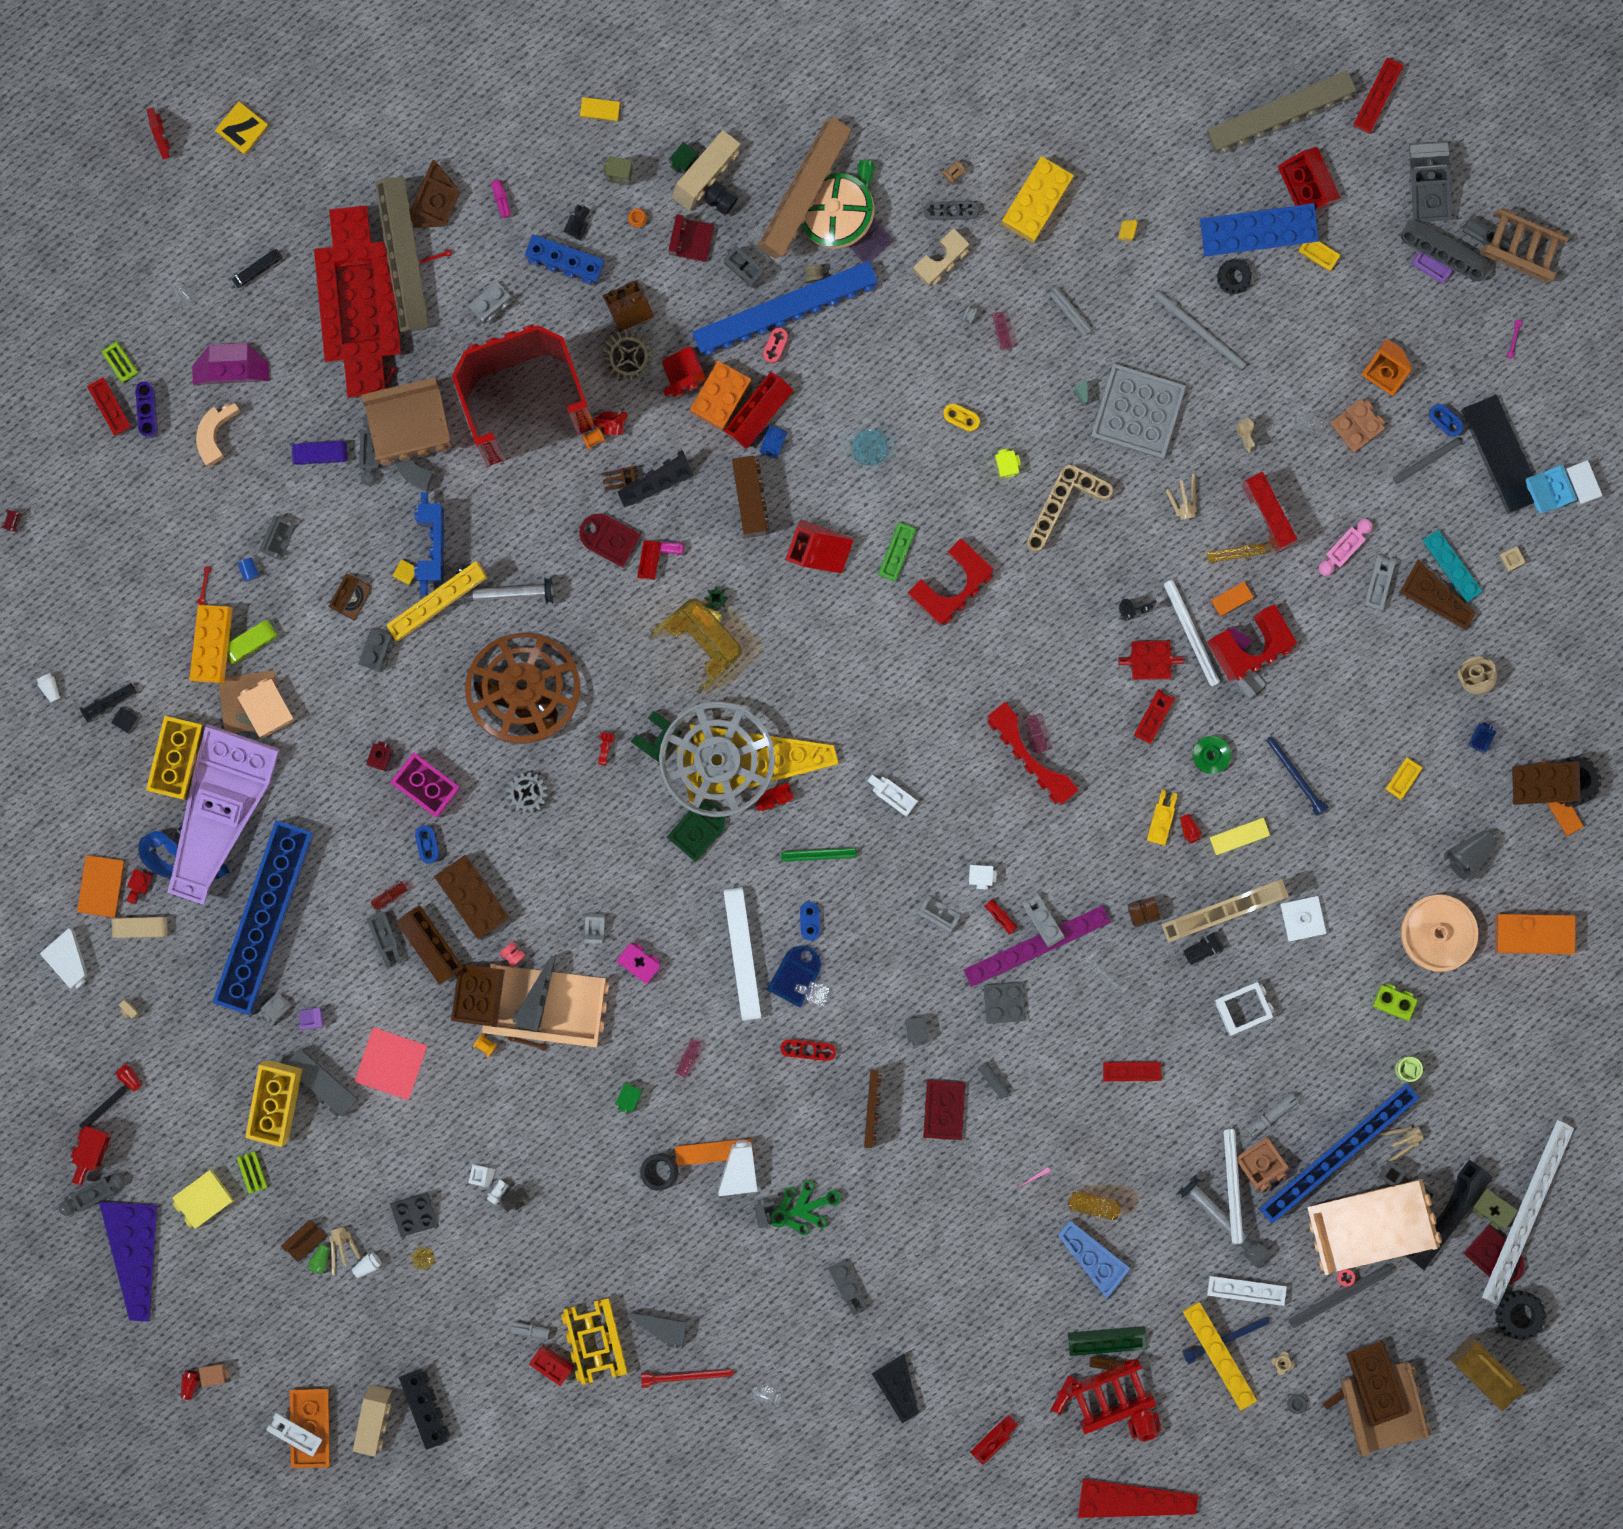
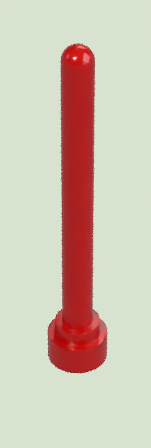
M732 1369L664 1375L641 1372L642 1388H649L653 1383L732 1377L734 1371Z

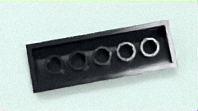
M1497 395L1462 408L1461 413L1507 514L1533 504L1534 500L1527 489L1526 478L1533 476Z

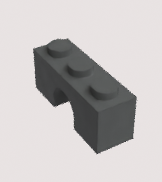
M1387 1161L1377 1177L1389 1186L1416 1180L1389 1161ZM1424 1184L1426 1194L1430 1195L1431 1203L1433 1204L1439 1193Z

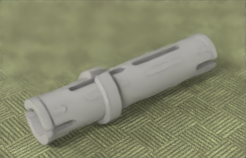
M1290 1093L1267 1113L1258 1116L1259 1119L1247 1127L1246 1130L1255 1138L1266 1127H1271L1270 1124L1298 1103V1100Z

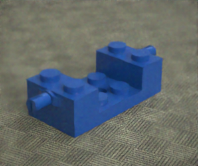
M421 492V503H418V508H415L414 513L415 520L421 527H430V539L433 541V547H430V558L433 561H418V566H414V577L418 579L420 584V596L428 595V584H444V507L441 503H428L429 492Z

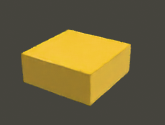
M401 559L393 577L410 585L414 579V566Z

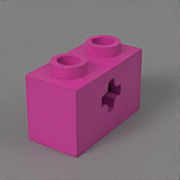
M636 942L634 945L629 943L616 962L648 985L661 967L658 964L660 960L652 954L648 957L643 953L645 949ZM643 957L645 965L643 967H636L637 962L634 960Z

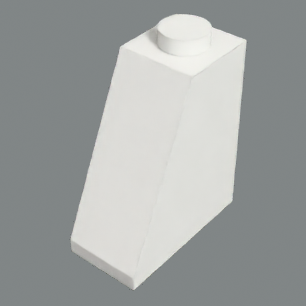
M69 928L40 954L69 988L73 989L76 987L78 989L86 982L84 979L87 977L75 932Z
M740 1140L736 1144H732L718 1187L719 1196L757 1192L751 1142Z

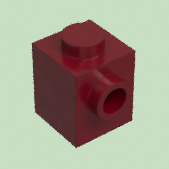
M378 741V744L373 743L366 765L386 772L393 751L389 748L390 744Z

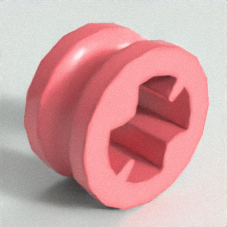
M1349 1269L1341 1270L1337 1275V1281L1342 1286L1348 1287L1355 1282V1275ZM1345 1272L1347 1275H1351L1350 1282L1348 1283L1341 1281V1276L1343 1277L1342 1274Z

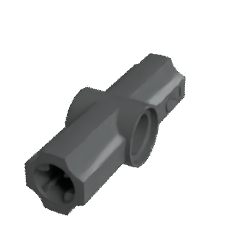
M1469 217L1462 232L1485 246L1491 243L1488 241L1487 235L1492 234L1494 236L1496 229H1492L1478 220ZM1502 235L1499 244L1500 249L1505 252L1508 251L1512 240Z

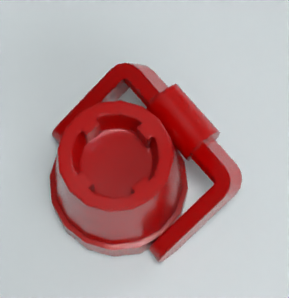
M602 411L592 420L594 426L604 428V435H623L625 419L628 415L627 412Z
M1150 1410L1141 1411L1127 1420L1131 1437L1133 1439L1138 1438L1141 1442L1155 1439L1158 1432L1161 1431L1157 1412Z

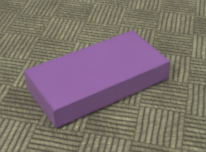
M1420 251L1411 263L1441 284H1444L1453 270Z

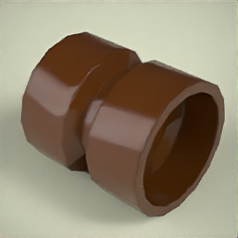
M1153 896L1143 899L1142 904L1139 902L1127 904L1134 928L1143 926L1146 920L1149 923L1161 920Z

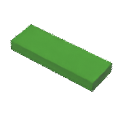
M898 522L878 576L896 582L916 528Z

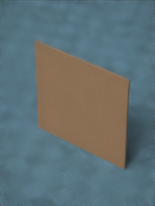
M275 670L225 677L224 684L218 683L224 730L232 733L255 731L237 697L241 695L240 692L243 690L257 687V683L266 678L268 680L272 679L277 688Z

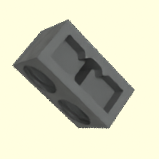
M737 246L723 259L724 264L751 288L765 275L764 270Z

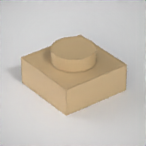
M1517 546L1499 555L1507 572L1525 564Z
M123 1000L119 1004L122 1008L120 1012L127 1019L129 1017L135 1019L140 1014L127 1000Z

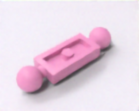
M1368 519L1360 520L1357 524V530L1351 527L1325 555L1329 560L1323 561L1319 565V572L1322 575H1331L1334 571V565L1340 568L1366 540L1362 535L1368 534L1372 530L1373 525Z

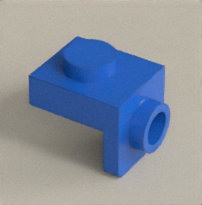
M770 425L762 442L760 453L767 457L778 459L788 432Z

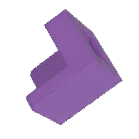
M322 1008L299 1011V1030L324 1027Z

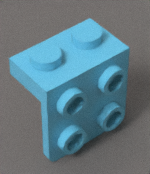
M1563 464L1544 473L1526 478L1527 489L1531 493L1534 505L1540 514L1578 500Z

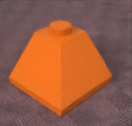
M1386 338L1362 373V376L1391 396H1394L1412 370V367L1403 349Z

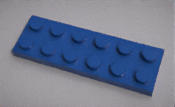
M1314 203L1200 218L1204 257L1318 242Z

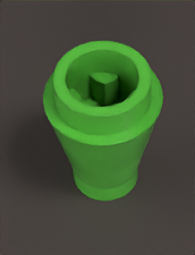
M320 1244L307 1263L309 1264L307 1269L322 1275L323 1271L326 1270L330 1248Z

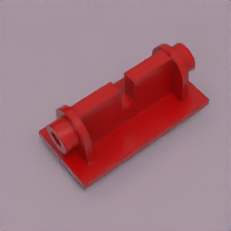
M787 782L765 790L764 794L755 803L758 812L761 810L764 812L767 809L773 808L776 803L781 805L791 802L794 797L789 783Z

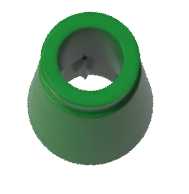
M859 160V164H857L858 179L867 188H870L876 168L874 166L875 161Z

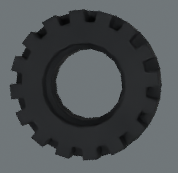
M1240 259L1227 260L1218 270L1217 283L1226 293L1232 295L1240 294L1248 288L1252 272L1247 263L1242 262ZM1231 269L1239 270L1242 274L1241 282L1238 284L1229 283L1226 278L1227 272Z

